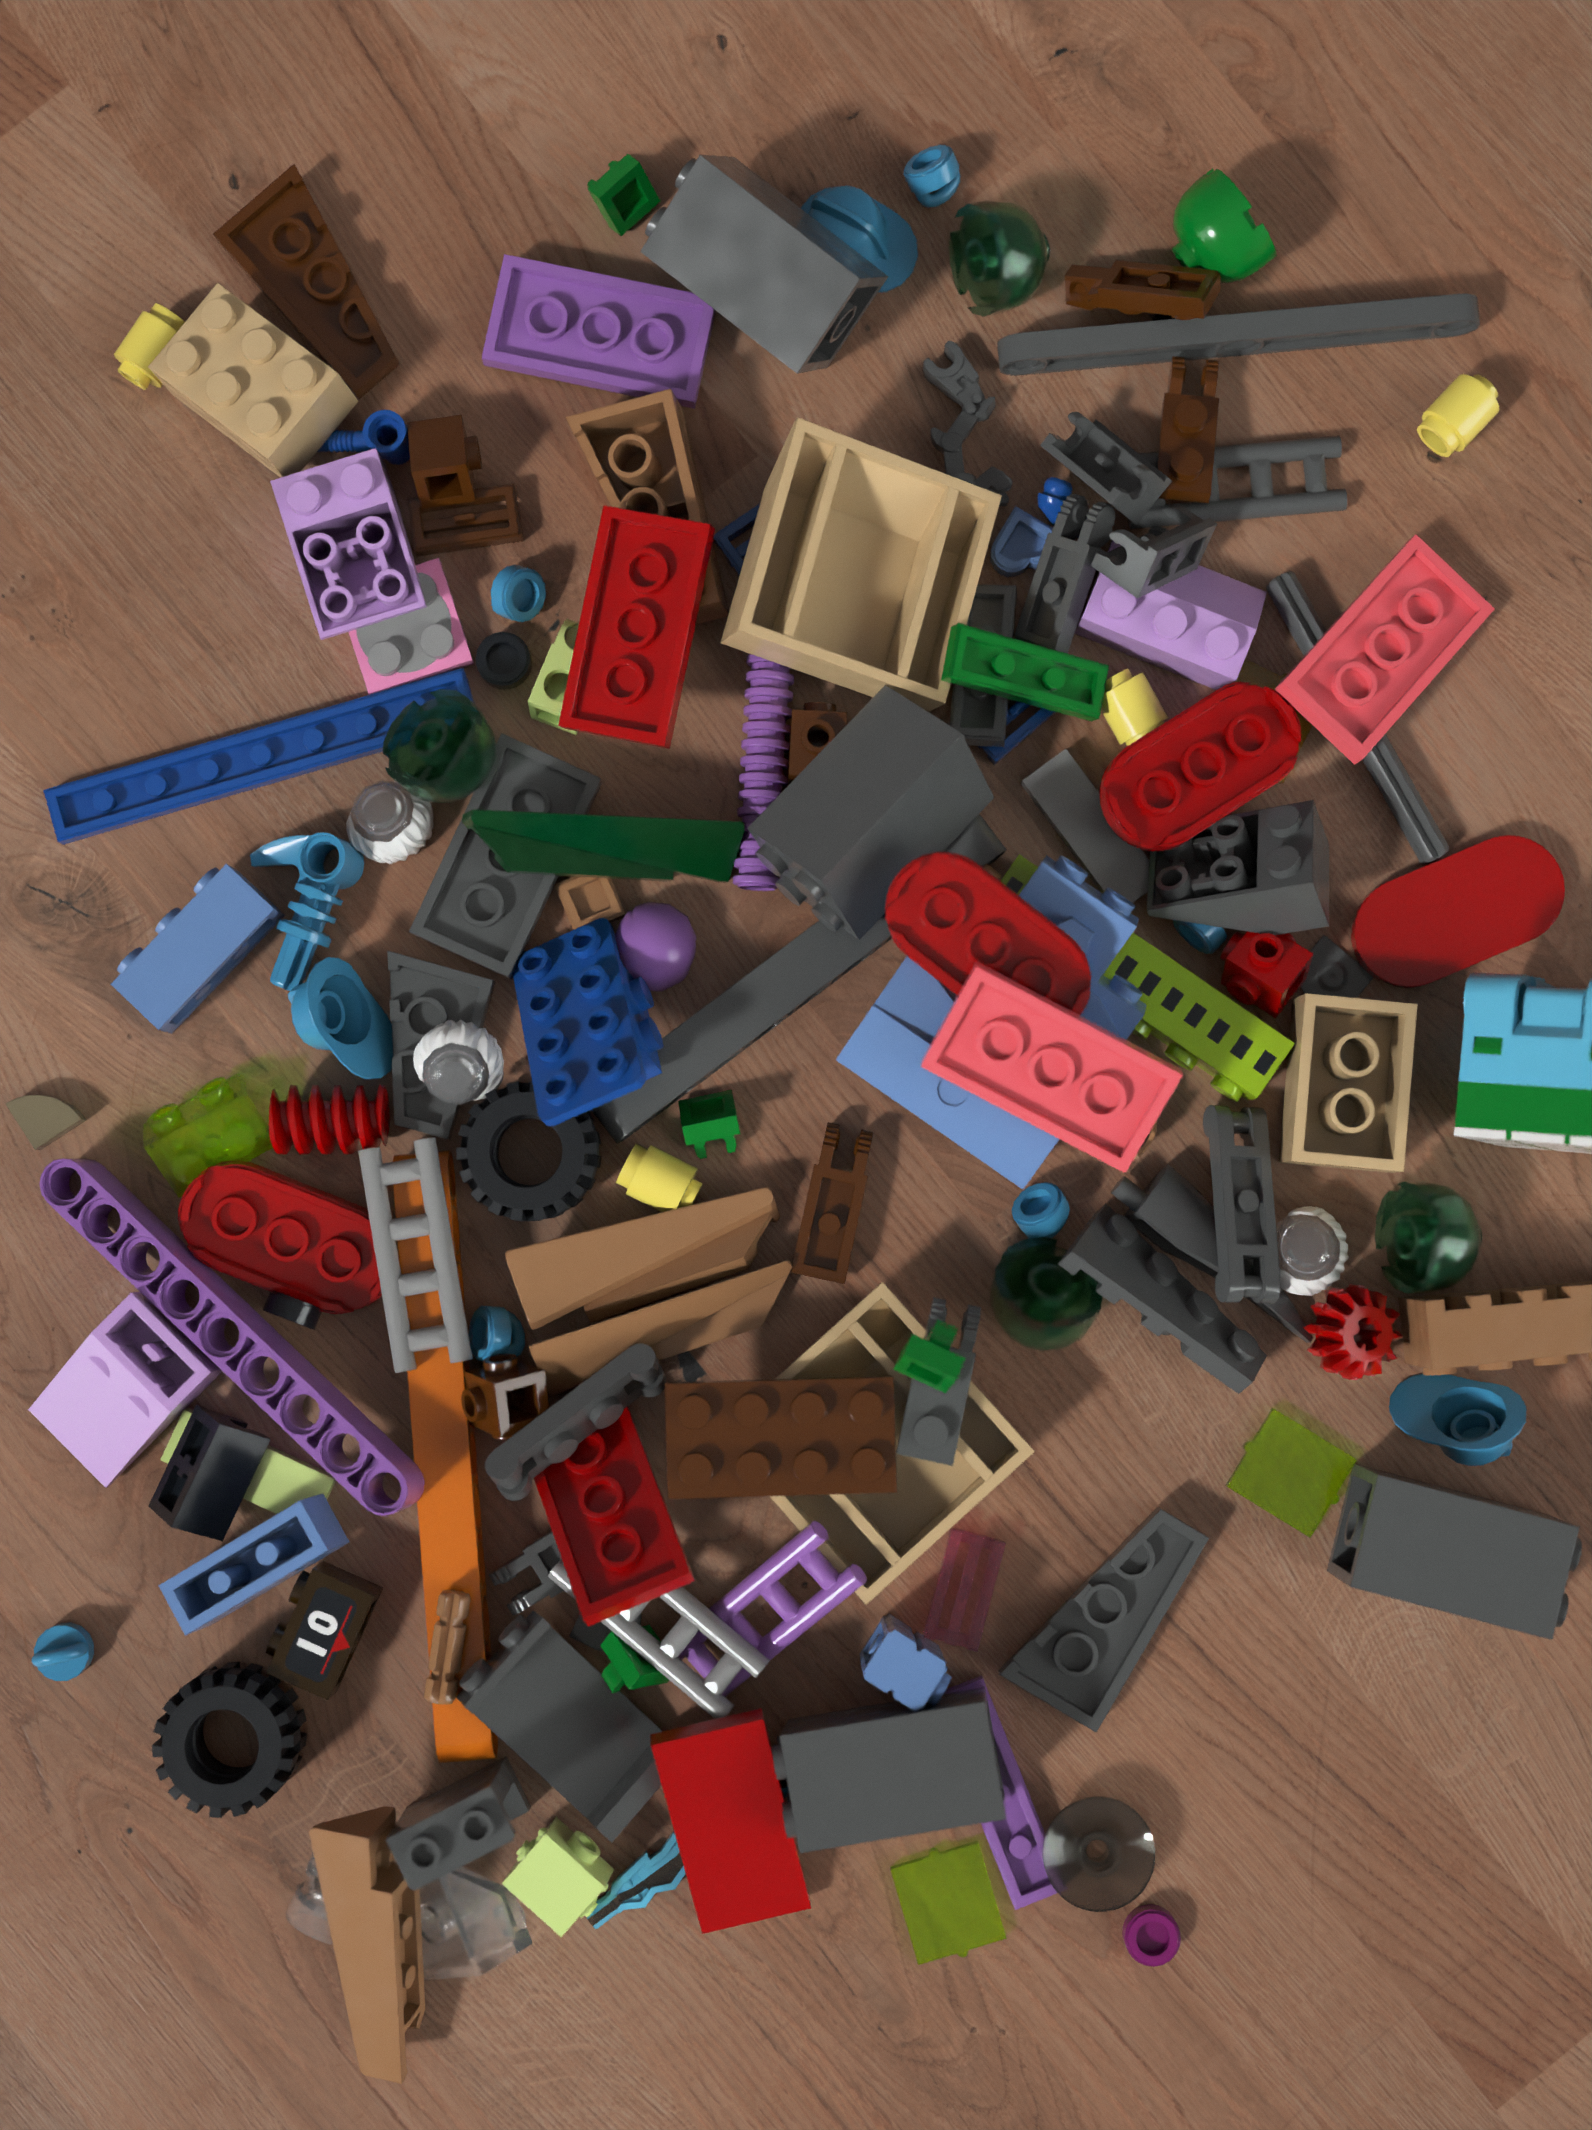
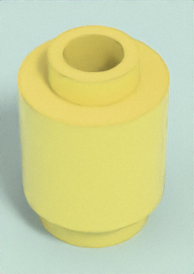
M156 303L149 313L142 311L114 353L115 358L122 363L117 371L128 381L143 390H146L149 384L161 388L163 384L148 366L185 321L169 309Z
M1466 374L1459 375L1422 414L1423 422L1417 427L1419 437L1428 448L1443 457H1449L1454 451L1464 450L1499 412L1496 388L1488 379L1476 374L1473 377Z
M1127 668L1107 679L1101 711L1120 745L1126 743L1129 746L1164 724V720L1168 719L1165 710L1143 672L1133 677Z
M635 1144L616 1181L617 1184L627 1188L626 1195L660 1212L693 1205L703 1183L694 1179L698 1168L652 1145L646 1149L638 1144Z

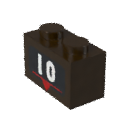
M325 1561L312 1568L311 1573L303 1570L289 1597V1602L296 1604L287 1625L280 1622L268 1643L266 1654L273 1656V1659L266 1673L329 1700L338 1691L383 1587Z

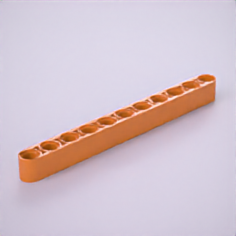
M450 1150L438 1151L466 1318L454 1162ZM416 1154L394 1155L393 1162L416 1158ZM420 1180L393 1185L396 1218L425 1213ZM429 1235L397 1241L401 1274L435 1269ZM438 1291L405 1296L410 1330L444 1324ZM448 1347L414 1352L417 1369L407 1371L414 1463L422 1471L425 1482L424 1491L417 1501L428 1654L430 1658L434 1624L440 1621V1616L436 1615L439 1595L443 1590H457L468 1593L471 1600L468 1617L463 1619V1624L467 1625L461 1668L458 1673H455V1677L460 1682L463 1675L475 1662L481 1658L487 1662L492 1657L475 1428L469 1424L461 1402L462 1392L465 1390L464 1371L470 1369V1362L466 1360L450 1363ZM458 1682V1688H457V1695H458V1693L463 1689V1688L459 1685V1682ZM455 1698L452 1704L432 1703L435 1746L439 1763L497 1758L498 1736L477 1716L464 1707L457 1698Z

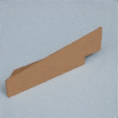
M763 1187L511 1249L505 1253V1257L532 1330L540 1328L581 1306H584L585 1313L590 1323L748 1269L758 1254L756 1243L770 1222L777 1223L780 1214L771 1189Z
M787 1259L530 1345L529 1349L537 1368L545 1370L546 1386L550 1397L558 1395L587 1380L635 1344L643 1343L653 1348L660 1361L762 1327L792 1269L791 1260Z
M383 1806L319 1823L311 1828L309 1834L359 2069L366 2076L402 2084L408 2072L406 2067L405 2031L407 2029H420L425 2012L420 1888L411 1890L397 1862H394V1856L386 1838L396 1824V1808Z

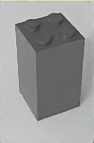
M699 155L697 160L695 158L691 159L676 178L675 187L678 191L667 208L665 206L660 208L649 221L645 230V234L649 238L640 252L795 373L799 374L828 368L889 276L735 157Z
M885 685L748 827V830L760 847L755 853L756 856L771 872L780 877L775 884L786 898L797 906H800L804 901L813 907L811 909L813 914L828 929L837 932L840 928H843L860 940L886 913L887 893L892 881L900 870L909 862L922 855L943 852L994 799V796L963 734Z
M1353 1463L1327 1572L1352 1588L1553 1640L1555 1628L1562 1626L1568 1611V1596L1564 1593L1569 1571H1574L1577 1568L1581 1557L1582 1541L1578 1538L1580 1527L1545 1513Z
M985 1687L944 1693L935 1706L926 1702L923 1709H919L916 1712L899 1701L788 1719L780 1736H777V1744L772 1745L777 1779H787L789 1788L787 1802L782 1803L787 1838L797 1837L799 1853L1006 1819L1005 1794Z

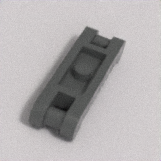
M1209 1105L1203 1115V1130L1209 1138L1219 1271L1215 1278V1294L1220 1302L1239 1303L1243 1297H1252L1255 1303H1275L1280 1296L1281 1280L1267 1114L1260 1107H1243L1240 1112H1231L1228 1106ZM1234 1134L1240 1135L1244 1140V1146L1235 1145ZM1244 1260H1253L1254 1272L1252 1275H1245Z
M643 1343L629 1347L493 1450L486 1459L485 1469L492 1481L496 1483L502 1496L511 1501L523 1499L530 1493L532 1479L551 1464L560 1463L569 1458L581 1441L597 1429H603L612 1425L621 1416L623 1409L641 1395L645 1397L659 1395L665 1389L667 1377L659 1364L653 1348Z

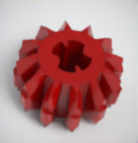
M1350 1284L1348 1287L1345 1286L1344 1289L1332 1288L1325 1291L1326 1303L1317 1302L1310 1306L1317 1316L1316 1323L1303 1327L1308 1333L1314 1334L1316 1337L1307 1351L1312 1353L1313 1356L1322 1357L1320 1368L1328 1373L1339 1374L1343 1379L1358 1380L1359 1378L1362 1379L1363 1375L1375 1376L1382 1374V1361L1390 1362L1397 1359L1390 1347L1391 1342L1404 1337L1397 1330H1392V1324L1399 1317L1400 1313L1396 1312L1393 1308H1386L1387 1296L1381 1292L1369 1291L1363 1285Z

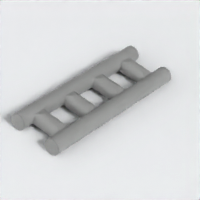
M435 1137L413 1141L416 1158L383 1164L380 1147L358 1151L395 1373L417 1369L414 1352L448 1347L450 1363L472 1359ZM420 1180L425 1213L392 1219L387 1186ZM429 1235L435 1269L401 1274L396 1241ZM438 1291L444 1324L410 1330L405 1296Z
M561 1559L550 1571L548 1577L576 1600ZM683 1587L659 1596L681 1615L680 1619L661 1643L635 1621L650 1601L601 1621L715 1719L726 1717L735 1706L722 1693L739 1671L744 1668L757 1678L770 1662L767 1657ZM698 1631L725 1652L705 1679L678 1658Z

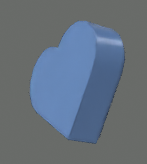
M1015 506L992 545L990 562L993 568L999 574L1006 577H1016L1022 574L1028 567L1036 570L1048 532L1052 533L1053 528Z

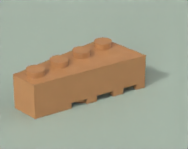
M671 389L565 417L611 507L709 524L683 408ZM712 543L696 625L724 618L729 614L714 543Z
M1592 1280L1398 1297L1401 1330L1404 1336L1402 1340L1405 1364L1422 1367L1423 1375L1457 1373V1367L1478 1365V1370L1481 1371L1513 1368L1512 1361L1533 1359L1535 1366L1560 1365L1568 1363L1567 1355L1588 1353L1589 1361H1592Z

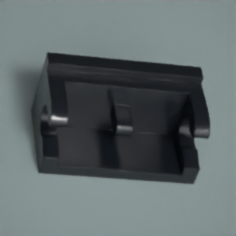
M196 1405L149 1503V1507L171 1528L223 1541L271 1439L262 1433L247 1429L248 1423Z

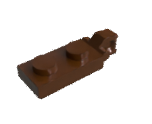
M1115 260L1111 268L1071 265L1064 277L1066 305L1090 311L1098 307L1116 309L1128 315L1143 312L1171 315V317L1177 320L1204 319L1221 291L1220 273L1217 270Z

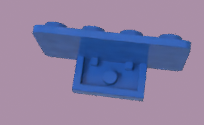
M599 918L523 953L513 972L538 1116L545 1125L555 1126L641 1088L646 1080L662 1073L657 1050L663 1048V1040L657 1025L648 1012V1009L654 1007L652 994L645 980L642 977L634 979L621 962L614 928L607 919Z

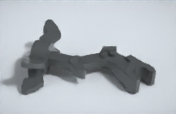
M949 340L945 343L944 355L951 361L952 365L945 369L938 368L930 358H927L923 361V373L929 383L935 385L954 403L956 402L960 405L962 411L947 433L934 427L931 428V442L943 454L945 473L947 475L1002 495L999 506H1007L1009 496L1006 492L1012 488V479L1003 471L991 466L977 479L974 475L965 473L962 444L978 422H984L989 419L996 403L995 397L985 398L978 384V373L965 357L962 349L956 343Z

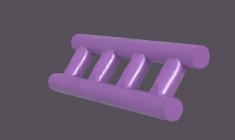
M813 1521L718 1600L709 1610L771 1660L866 1583L867 1578L863 1570L856 1564H851L842 1573H839L817 1549L828 1539V1533L823 1525ZM798 1563L804 1567L822 1588L803 1605H800L778 1581ZM760 1595L783 1619L781 1623L764 1637L759 1634L741 1613L745 1607ZM698 1631L678 1658L683 1660L686 1657L705 1679L718 1660L703 1644L708 1638ZM742 1668L722 1695L726 1697L752 1675Z

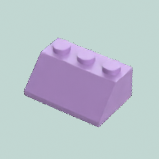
M1112 540L1108 552L1122 545L1114 543ZM1199 565L1196 570L1140 598H1136L1099 572L1075 634L1218 690L1225 685L1235 683L1256 633L1267 592Z

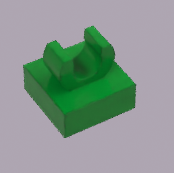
M628 153L620 161H611L608 164L610 169L597 181L591 179L587 183L588 191L608 226L620 236L625 234L661 201L640 162Z
M732 1089L678 1101L686 1146L694 1144L695 1153L700 1159L707 1158L705 1142L720 1138L725 1140L728 1153L735 1152V1135L741 1133Z
M937 1319L934 1326L930 1328L926 1339L912 1334L902 1348L894 1370L946 1394L957 1380L966 1359L949 1351L958 1328Z
M650 1625L641 1626L661 1643ZM612 1631L600 1645L611 1661L603 1670L601 1676L612 1693H617L624 1684H626L629 1690H635L641 1687L668 1683V1678Z

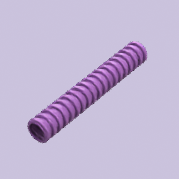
M750 654L747 656L746 662L752 668L751 671L746 673L745 677L746 682L750 683V688H747L744 693L745 699L749 700V705L744 706L743 709L744 715L748 717V722L742 725V730L747 734V739L741 741V748L746 751V756L740 758V765L745 767V773L739 775V782L744 784V790L738 792V799L743 801V807L737 809V816L742 818V822H745V830L738 850L740 858L735 859L734 867L739 869V875L733 876V884L745 890L774 891L777 888L775 883L779 878L756 856L755 853L760 847L748 830V827L782 793V787L788 785V777L783 775V770L789 768V760L784 758V753L790 751V743L785 741V737L791 735V726L786 724V720L792 718V709L787 707V703L793 701V692L788 690V686L794 684V675L789 673V669L792 668Z

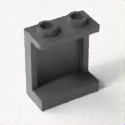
M507 1756L408 1806L387 1836L386 1841L409 1888L417 1890L511 1842L516 1835L511 1820L527 1813L531 1805Z

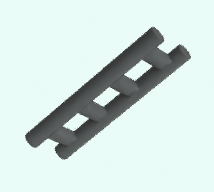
M1340 436L1215 446L1212 489L1209 503L1187 502L1166 504V499L1158 498L1137 525L1128 519L1129 529L1180 525L1178 521L1169 518L1164 513V509L1170 505H1181L1201 519L1210 518L1214 522L1345 511L1347 509V492L1345 489L1328 490L1325 459L1341 457ZM1158 452L1139 453L1153 466L1157 467ZM1303 461L1306 492L1274 495L1271 464ZM1249 466L1252 497L1220 500L1217 468Z

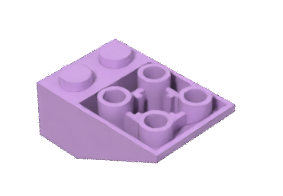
M376 448L270 481L321 640L427 607L388 470Z
M131 1292L90 1333L28 1410L107 1488L221 1374L222 1370L141 1292Z

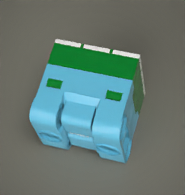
M1471 973L1467 978L1464 990L1463 1006L1465 1017L1454 1136L1502 1147L1592 1154V979L1588 989L1555 988L1546 983L1545 979L1527 975Z

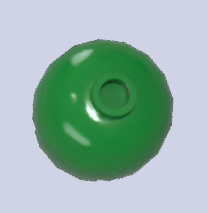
M1212 168L1195 181L1181 196L1174 210L1173 228L1179 243L1172 248V251L1182 267L1216 270L1220 273L1221 283L1227 284L1241 281L1254 274L1277 255L1273 241L1263 222L1256 227L1254 220L1249 214L1248 210L1252 206L1233 181L1219 169L1214 171Z

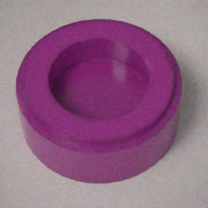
M1154 1904L1141 1905L1132 1910L1124 1921L1122 1929L1123 1941L1129 1954L1140 1964L1151 1967L1160 1966L1169 1962L1178 1952L1181 1942L1180 1930L1174 1917L1165 1908Z

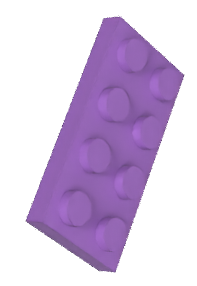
M504 254L481 359L484 366L635 397L671 389L681 406L695 409L716 310L693 292Z

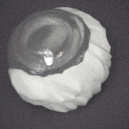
M398 779L394 782L379 780L365 786L354 798L352 811L346 822L350 844L367 858L379 863L386 862L388 864L406 861L409 855L417 854L421 847L426 846L425 840L431 838V830L434 825L433 810L426 792L413 782Z
M460 1019L458 1022L448 1020L444 1024L441 1023L427 1032L415 1047L413 1062L419 1079L425 1083L432 1095L444 1103L461 1105L472 1100L485 1099V1094L493 1089H497L502 1083L504 1060L497 1039L489 1034L486 1028H477L472 1022L465 1023Z
M1307 1206L1296 1208L1289 1212L1288 1216L1276 1225L1281 1288L1292 1294L1313 1296L1314 1294L1321 1293L1322 1290H1326L1333 1282L1339 1280L1340 1274L1344 1272V1263L1349 1259L1347 1255L1348 1244L1345 1242L1347 1234L1342 1230L1341 1225L1335 1218L1322 1208Z

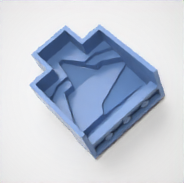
M1046 855L1019 896L1068 933L1084 951L1091 972L1090 998L1081 1017L1126 1040L1145 1014L1147 1005L1139 1000L1143 993L1121 976L1114 975L1112 980H1110L1103 973L1137 927L1139 918L1131 914L1135 906L1127 898L1107 887L1102 894L1086 883L1084 880L1088 873L1070 859L1060 855L1057 861H1054ZM906 957L836 1060L1018 1187L1024 1189L1059 1141V1138L921 1067V1060L957 995L909 957Z

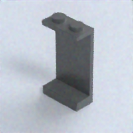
M532 1611L527 1618L519 1615L500 1635L499 1642L502 1646L487 1662L483 1658L479 1659L463 1675L459 1682L463 1689L456 1698L583 1814L610 1842H613L661 1786L651 1748L650 1734L662 1732V1730L620 1691L612 1693L602 1678L601 1673L560 1636L542 1616L535 1611Z

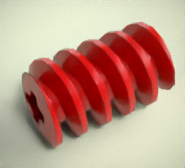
M290 1085L285 1101H280L276 1090H272L269 1106V1134L272 1147L277 1154L287 1155L293 1143L297 1152L303 1155L310 1154L315 1142L321 1154H332L337 1142L343 1154H354L359 1142L363 1149L380 1147L382 1141L384 1146L387 1145L390 1128L389 1097L385 1085L378 1086L374 1101H368L363 1085L356 1086L352 1101H346L341 1085H334L330 1101H324L319 1085H312L307 1101L301 1100L297 1085Z

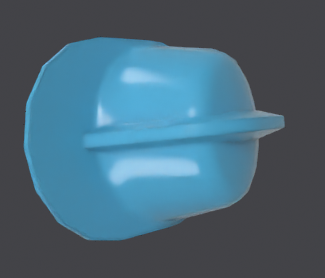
M849 185L825 188L811 195L801 206L803 211L889 276L879 292H888L901 286L913 273L918 258L917 239L910 225L900 215L870 197L862 189Z
M332 957L324 958L316 963L308 975V980L293 987L288 993V999L292 1004V1022L298 1036L304 1043L315 1049L332 1051L336 1058L352 1074L364 1079H380L392 1070L393 1035L392 1024L349 963L340 958Z
M1419 1374L1411 1376L1397 1385L1390 1396L1389 1412L1395 1425L1404 1433L1423 1442L1439 1445L1445 1455L1456 1463L1466 1466H1482L1494 1462L1500 1457L1509 1456L1513 1447L1512 1439L1521 1432L1526 1423L1527 1408L1521 1396L1509 1387L1449 1374Z

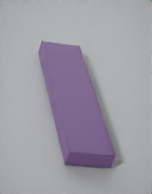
M981 1675L945 1690L944 1693L982 1687L986 1689L1005 1794L1006 1819L981 1823L1013 1906L1017 1910L1064 1891L1067 1887Z

